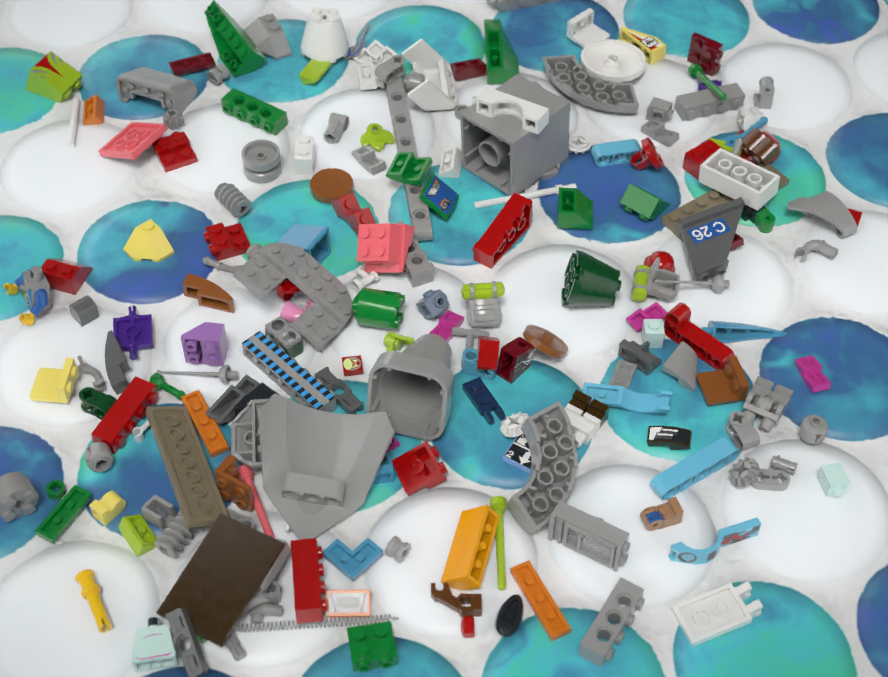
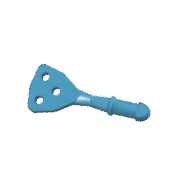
M761 117L759 121L751 125L745 132L722 139L726 141L725 146L734 147L736 139L741 140L754 127L759 129L764 124L766 125L768 118Z

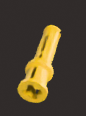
M86 569L79 572L75 576V580L81 586L82 597L88 601L98 631L105 633L103 624L106 625L107 631H110L113 625L109 620L99 595L101 588L95 582V573L91 569Z

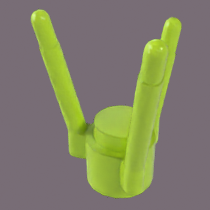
M389 331L385 335L383 343L387 346L386 351H395V349H400L403 343L411 345L415 339Z

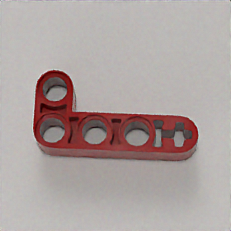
M678 303L665 316V335L679 345L682 341L689 345L699 359L714 369H723L727 364L729 356H735L732 349L690 322V308L684 303Z

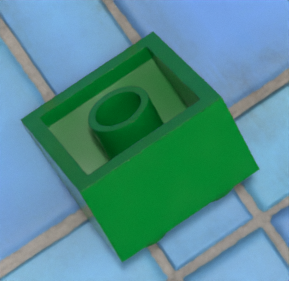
M629 184L620 201L621 204L625 205V210L631 213L634 211L640 213L638 217L646 221L648 219L656 220L670 205V203L632 184Z

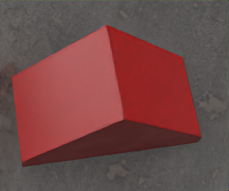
M478 336L477 369L497 370L500 345L498 338Z

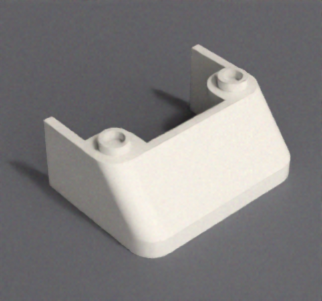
M422 38L402 52V56L412 63V71L425 76L426 81L407 93V96L418 104L421 110H452L459 105L453 72L450 64Z

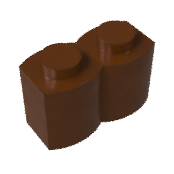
M755 127L741 139L743 141L742 151L746 155L750 154L757 164L761 163L766 166L780 153L778 145Z

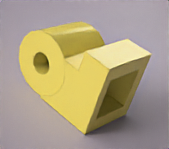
M109 491L101 500H94L89 505L93 517L104 526H107L124 510L126 501L116 492Z

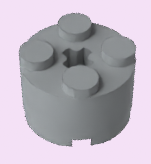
M18 471L2 475L0 477V517L8 522L22 515L34 513L39 495L28 475H22Z

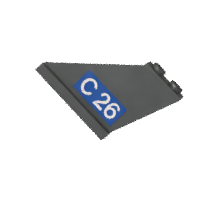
M741 197L679 219L676 231L683 237L693 274V281H707L715 275L726 273L729 263L727 257L745 203Z

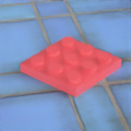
M131 122L98 152L101 157L135 160L141 156L144 150L150 148L154 141L160 139L168 129L165 124Z

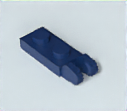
M480 377L462 384L463 391L489 425L494 423V417L491 414L493 411L499 420L505 419L503 409Z

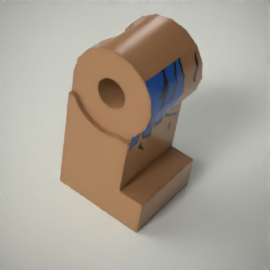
M675 496L669 498L666 503L645 508L640 513V517L646 529L654 531L682 523L684 511Z

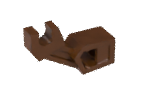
M431 583V598L435 603L440 602L458 612L460 617L464 615L482 616V594L460 593L458 597L452 595L447 583H443L442 590H437L436 583Z

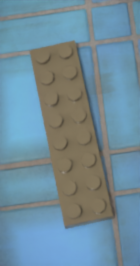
M761 163L758 164V166L780 176L778 190L789 184L790 180L768 163L766 166ZM712 189L661 218V223L684 242L683 237L676 231L679 219L734 199Z
M186 406L147 407L145 413L187 528L213 526L220 513L228 516V513Z

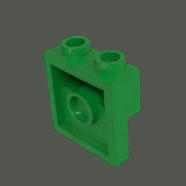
M391 621L347 628L353 672H367L375 668L387 669L393 665H398Z

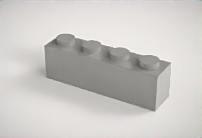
M737 83L719 86L727 95L726 100H721L711 89H705L676 96L674 109L681 120L686 121L743 107L745 94Z

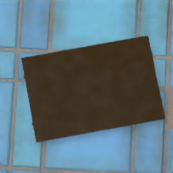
M220 513L156 614L165 618L166 614L177 608L187 609L196 635L222 648L280 555L285 543Z

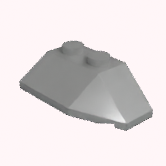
M273 13L258 17L244 29L263 54L272 56L275 60L292 56L285 32Z
M269 399L250 400L247 407L231 422V454L237 458V461L250 468H262L258 409Z

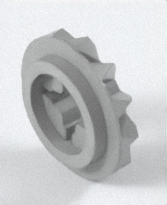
M748 457L744 460L739 459L737 464H733V469L729 470L730 475L728 478L736 487L748 486L757 478L760 471L759 464L754 459Z

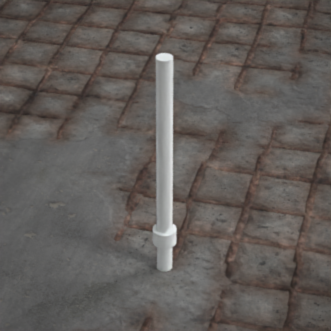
M575 183L563 186L559 184L554 185L552 188L520 193L519 195L528 199L553 194L557 196L559 187H577ZM511 195L474 202V207L479 209L505 204Z

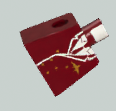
M517 337L501 347L496 375L512 384L530 367L533 352L536 348L521 337Z

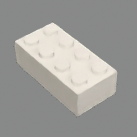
M720 148L700 165L698 182L733 199L741 197L745 205L759 210L778 193L780 176Z

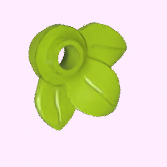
M372 123L368 125L366 132L361 136L360 142L362 146L371 145L374 150L380 153L385 143L394 144V137L391 132L384 130L380 124Z

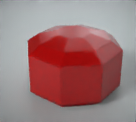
M464 615L461 618L460 628L464 638H473L475 636L474 617L472 615Z

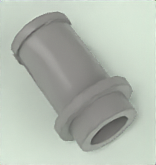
M780 455L773 456L770 467L773 470H782L792 475L795 474L798 465L797 462L780 458Z

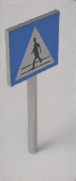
M367 24L357 45L349 48V53L344 60L360 54L365 44L362 40L370 24Z

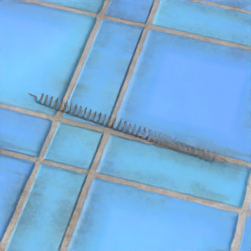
M390 614L388 615V621H389V616H390V618H398V617H391ZM372 615L370 624H372V620H374V623H376L377 619L378 623H380L378 615H376V620H374V616ZM351 616V622H349V617H347L346 623L345 618L343 617L342 624L340 620L341 627L343 626V620L345 626H347V621L349 623V626H351L353 617ZM355 616V623L353 621L354 626L356 624L357 616ZM359 616V624H360V619H361V624L364 625V618H365V623H366V625H367V624H368V618H367V622H366V617L364 616V617H363V623H362V618H361V616ZM340 617L338 618V625H337L336 618H334V625H333V622H332V618H330V624L328 623V619L326 618V623H325L324 627H326V624H328V627H330L331 623H332V627H334V626H335V621H336V626L338 627V626H339ZM294 620L292 621V628L290 621H288V628L290 626L291 630L293 629ZM273 621L271 622V630H272V626H273V630H274ZM280 621V625H279L278 631L280 630V626H281V628H282V623H281V621ZM284 621V626L282 630H284V627H286V630H288L286 626V621ZM255 622L254 631H255V627H256V631H257V632L259 631V627H260L261 632L263 631V629H265V631H267L268 628H269V631H271V630H270V627H269V622H267V629L265 628V623H264V622H263V628L261 629V624H260V622H259L258 630H257V626H256V622ZM242 623V629H241V631H240V626H239V625H235V626H238V627H239V632H240V633H242V630L246 633V631H247V629H248V623H246V630H244V625H243V623ZM250 623V631H251V628H252V631H253L252 623ZM300 623V627H299V624H298V628H299V629H301V624H302L303 629H305V626L307 625V623H305V625L303 626V623Z

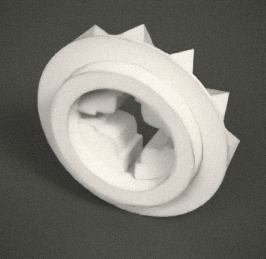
M583 134L570 135V153L575 152L577 155V153L584 154V152H589L592 142L588 136Z
M520 411L517 414L512 413L510 417L506 416V420L501 422L500 430L502 434L506 437H517L523 434L521 427L529 417L528 414Z

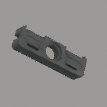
M325 367L315 373V379H319L327 390L333 392L337 389L344 390L342 394L335 395L337 397L336 403L347 414H356V411L361 412L364 409L363 401L361 402L352 394V390L340 378L337 379L329 371V367Z
M177 608L166 614L165 619H169L168 622L174 635L172 637L178 657L183 661L188 677H199V675L207 674L208 667L187 609ZM186 637L191 641V646L188 650H185L182 646V642Z

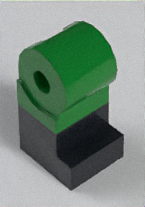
M746 205L743 207L740 217L745 222L750 220L762 233H770L776 220L775 216L764 206L759 210H755Z

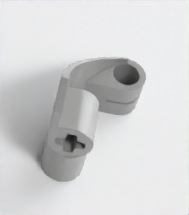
M829 191L810 198L800 197L788 202V210H797L808 217L816 215L834 225V231L839 238H844L857 232V224L847 207Z

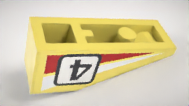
M621 27L619 40L638 47L645 55L646 62L649 65L665 58L667 45L658 38Z

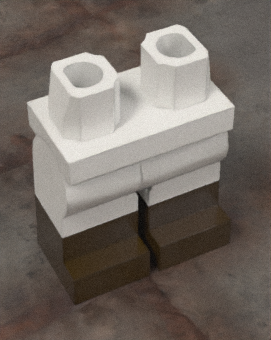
M577 389L573 393L570 402L564 408L571 421L570 426L573 435L576 437V448H579L582 444L587 445L590 439L608 419L609 414L608 405L596 399L592 400V397Z

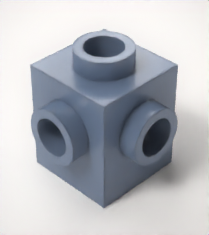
M432 289L428 290L422 295L423 298L416 303L425 319L443 315L446 312L445 309L450 305L447 296L441 289L435 291Z

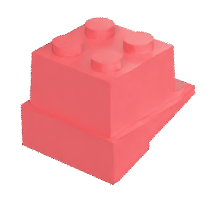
M391 223L359 224L357 261L366 264L364 271L367 273L372 271L376 273H403L408 248L411 247L414 226Z

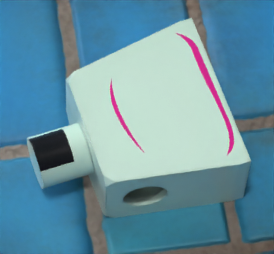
M158 617L148 618L147 628L136 630L132 653V665L135 673L178 667V660L169 626H160V619Z

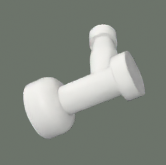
M359 267L356 269V274L363 279H354L350 284L353 291L358 294L367 284L378 281L379 277L375 271L368 274Z

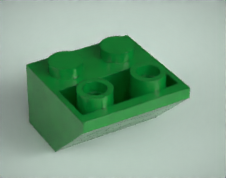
M559 187L557 228L593 230V201L577 188Z

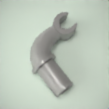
M811 240L805 243L803 247H798L795 250L794 259L797 256H802L800 263L805 262L807 254L810 251H816V253L820 252L834 260L839 249L825 243V240Z

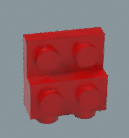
M175 131L170 136L161 137L152 143L153 151L165 173L198 162L197 156L191 148L190 141L184 131L180 133Z
M222 222L205 227L206 232L203 233L205 242L210 243L208 245L210 254L215 255L217 261L246 254L247 249L251 246L241 223L224 227Z
M428 441L392 460L393 466L408 496L425 486L431 489L447 480L445 474L448 470L443 462L439 463L438 461L441 455L436 446L431 447Z

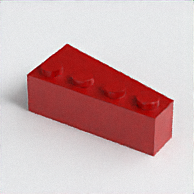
M514 192L479 241L474 244L472 249L473 260L492 269L531 227L533 201Z

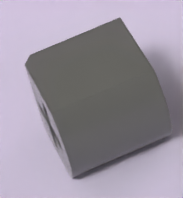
M88 295L69 305L72 317L81 327L99 317L97 305Z

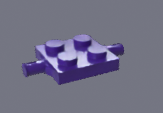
M132 305V307H128L129 315L113 318V333L122 351H130L129 358L134 360V354L136 360L138 358L137 350L153 348V322L151 314L138 315L136 314V306Z

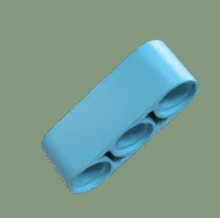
M636 139L601 143L591 148L595 164L599 167L630 163L631 157L641 151V147Z

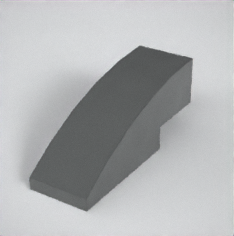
M111 330L106 338L105 366L111 387L118 395L129 385L124 372L131 368L117 338Z
M246 374L236 386L231 384L205 414L220 425L236 417L234 406L260 383Z

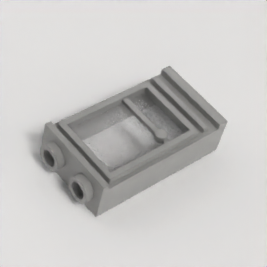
M559 501L550 515L548 540L553 541L554 539L557 543H563V546L611 569L613 567L614 572H617L620 565H625L629 556L627 552L631 545L628 542L630 533L565 502Z

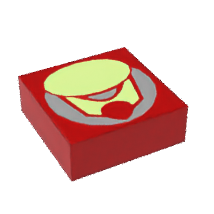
M361 355L342 357L344 376L363 374Z

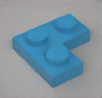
M369 538L365 539L353 551L339 539H336L322 552V556L352 582L383 555V550Z

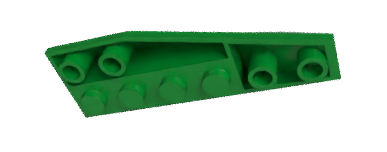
M213 0L204 13L220 59L234 77L257 71L266 57L239 24Z
M484 19L487 83H505L519 74L518 59L500 20Z

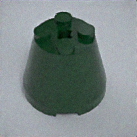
M576 250V253H572L564 274L566 276L564 287L566 288L561 290V303L570 307L614 306L615 293L620 291L622 283L621 280H618L620 270L583 251Z

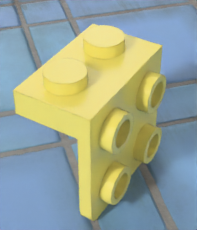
M66 357L63 369L40 368L30 393V399L32 401L68 404L79 375V367L76 366L75 359Z

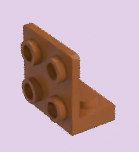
M736 355L729 356L724 369L696 374V379L708 406L744 401L746 399L750 385Z
M229 453L214 471L219 493L223 500H229L236 504L239 509L252 513L254 510L252 488L238 478L237 458Z

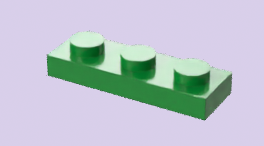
M74 485L35 530L36 535L54 544L92 500V493Z

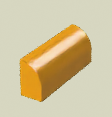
M488 505L461 512L440 581L442 584L447 583L450 588L464 591L480 588L500 518Z

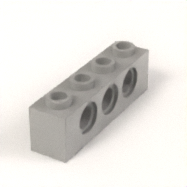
M400 221V222H397V223H394V224H405V223H404L403 221ZM412 238L403 270L413 288L432 282L433 273H435L434 265L432 262L429 263L425 251L420 249L416 238Z
M622 577L619 579L579 645V656L601 668L606 661H611L615 653L613 648L616 643L620 645L625 636L623 631L626 626L631 627L635 619V611H640L644 605V589ZM600 638H604V639H606L607 641H601V640H599V639H600Z

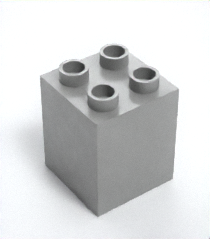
M519 74L495 90L549 108V123L539 135L524 130L523 122L514 115L501 114L490 118L476 113V103L460 113L462 168L509 196H512L514 192L517 194L521 193L541 178L545 172H549L558 163L568 158L570 102L565 97L557 96L544 89L538 82L530 81Z

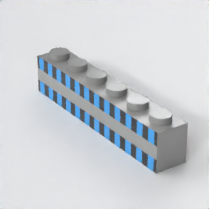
M258 331L242 342L243 355L297 403L331 413L337 409V397L334 392L327 390L319 379L311 376L306 368H302L295 358L288 356L281 346L273 343L268 335L265 336L261 331Z

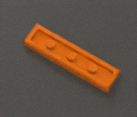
M197 390L182 396L181 401L186 406L189 416L210 457L213 458L230 451L229 445L216 421L205 414L209 408L201 392Z
M528 560L510 568L512 577L551 642L570 634L571 627L531 562Z

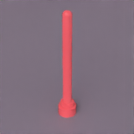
M241 465L238 467V478L252 488L254 508L263 532L275 538L253 482V468Z

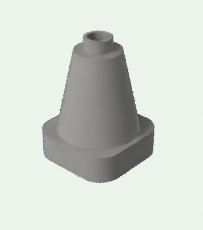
M425 334L420 336L403 352L387 351L382 353L369 373L366 414L387 412L395 433L423 440L438 438L450 417L454 377L451 372L452 350L448 342L438 335Z

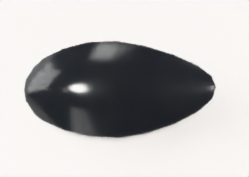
M515 594L509 597L497 612L495 627L497 632L503 637L512 636L520 627L523 618V602L520 595Z

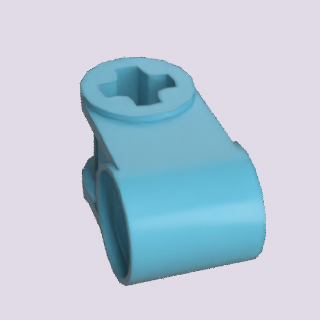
M475 348L465 349L462 353V370L484 379H492L495 374L493 370L477 369L478 350Z

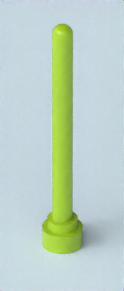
M495 496L490 499V508L500 516L495 534L498 589L503 591L506 589L503 513L507 509V499L503 496Z

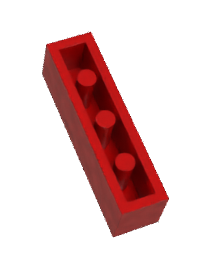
M135 376L91 433L93 443H106L109 445L112 454H116L119 448L124 446L133 428L146 416L147 407H151L152 404L156 403L158 399L156 385Z
M316 538L291 540L296 623L323 621V612H327L326 598L321 597V594H326L324 580L320 581V577L324 576L323 563H319L318 560L323 559L322 546H317Z

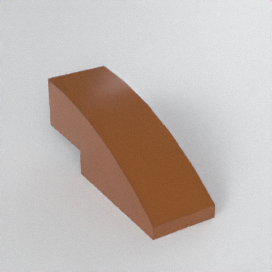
M190 273L187 274L182 283L184 296L198 299L199 306L229 313L235 312L234 300L224 289L205 278Z

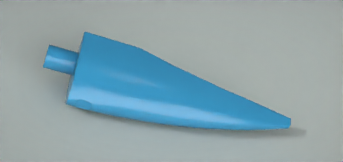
M709 321L708 327H701L702 330L724 343L782 337L787 334L783 331L762 326L726 321Z

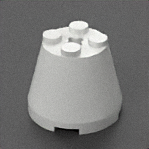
M312 8V12L308 15L301 41V54L316 61H329L331 63L336 62V59L341 57L346 58L349 53V44L338 9Z

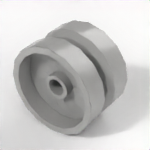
M259 139L251 141L242 149V162L247 179L256 183H267L279 177L281 173V160L277 144L270 140Z

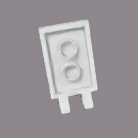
M748 581L735 588L732 583H728L672 606V612L692 647L752 623V617L762 615L760 609L763 608V605L759 599L748 605H745L742 600L751 597L749 591H752V587Z

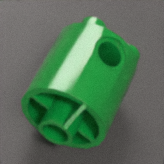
M362 288L352 302V313L357 320V324L391 330L399 329L400 324L403 322L404 314L400 312L401 307L405 303V295L400 292Z

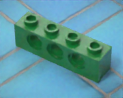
M232 88L221 98L223 112L267 133L277 136L288 125L286 111L235 88Z

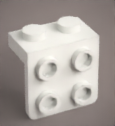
M591 8L581 12L567 22L566 37L583 48L594 41L609 39L610 34L593 24L594 10Z

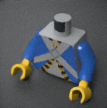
M33 266L31 269L23 271L14 284L6 283L3 286V289L8 290L6 292L8 295H16L19 287V291L30 310L29 314L22 313L19 320L27 326L33 324L34 316H38L43 311L50 310V285L42 272V268L39 266Z

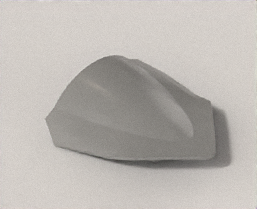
M273 394L258 409L263 489L298 539L317 538L364 504L395 434L388 413H331L313 409L294 402L287 397Z

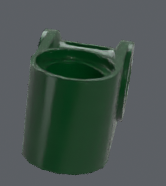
M92 387L83 388L79 392V399L82 401V411L101 420L117 401L113 396L102 393Z

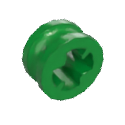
M53 480L47 484L46 492L48 498L60 500L65 496L66 489L62 481ZM54 488H59L58 492H53Z

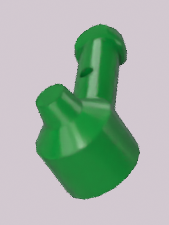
M154 373L150 377L149 381L156 385L157 391L164 390L175 396L178 400H181V397L186 395L183 390H179L166 383L162 374Z

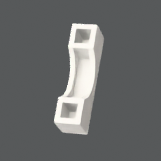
M486 87L476 98V113L490 118L501 114L514 115L521 119L523 129L539 135L549 123V108Z

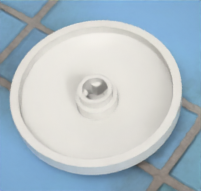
M603 39L594 41L584 47L581 52L580 63L586 73H591L601 78L602 81L627 82L638 78L644 72L646 58L643 52L633 44L621 40Z

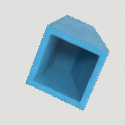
M293 224L289 230L285 231L281 239L275 242L301 247L320 264L331 253L330 233L327 226Z

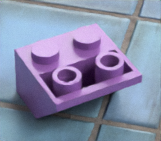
M204 322L181 335L186 363L224 366L228 352L224 324Z

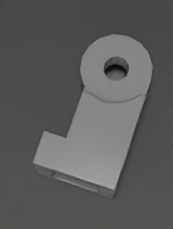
M764 76L759 80V94H754L753 103L754 107L759 109H771L775 92L774 80L772 77Z

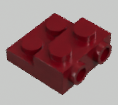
M694 32L691 36L687 61L701 66L703 73L713 76L721 68L720 60L724 53L722 51L723 44Z

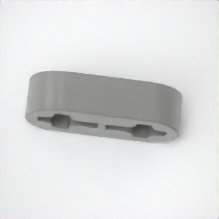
M760 469L757 477H760L762 481H758V478H756L750 485L758 490L784 491L789 486L790 476L782 470Z

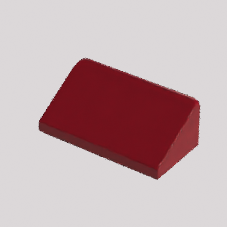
M480 58L450 64V68L457 81L486 75V64Z

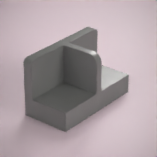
M626 339L619 343L618 356L627 362L638 365L637 369L647 376L662 363L661 359L649 352L650 343L648 341L642 346L635 341L628 342Z

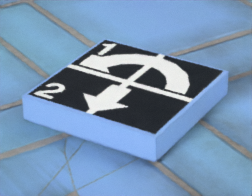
M523 433L516 437L505 452L503 461L530 474L531 452L528 441Z

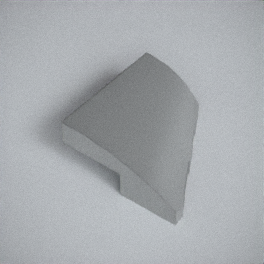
M682 341L663 364L662 371L679 379L678 384L694 392L696 388L698 356L689 345Z

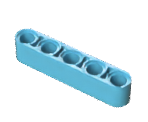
M724 436L656 475L650 481V486L663 501H666L732 463L738 458L741 451L728 437Z

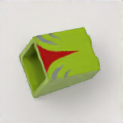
M50 51L30 69L25 89L61 103L64 99L67 100L71 96L74 89L78 90L80 88L83 74Z

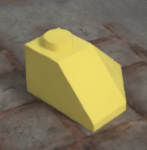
M151 219L135 227L123 248L124 252L133 261L152 259V262H161L174 254V250L162 229Z

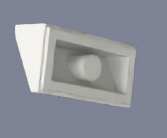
M457 146L442 151L439 177H460L462 153Z

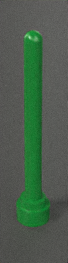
M696 63L689 66L688 73L693 78H699L721 100L727 99V95L702 73L701 66Z

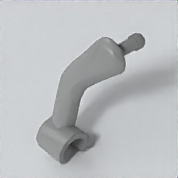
M78 356L77 359L80 363L78 366L79 371L90 374L95 378V382H93L95 390L100 392L106 390L107 388L100 371L88 363H83L82 356Z

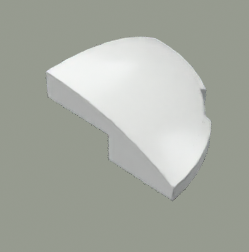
M375 39L353 59L360 64L373 63V65H376L378 62L381 64L398 54L388 46L384 47Z

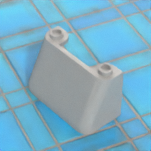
M140 67L122 73L116 79L119 98L124 103H128L138 94L161 101L162 108L164 109L167 107L168 109L178 110V113H183L197 95V89L193 81L147 67Z

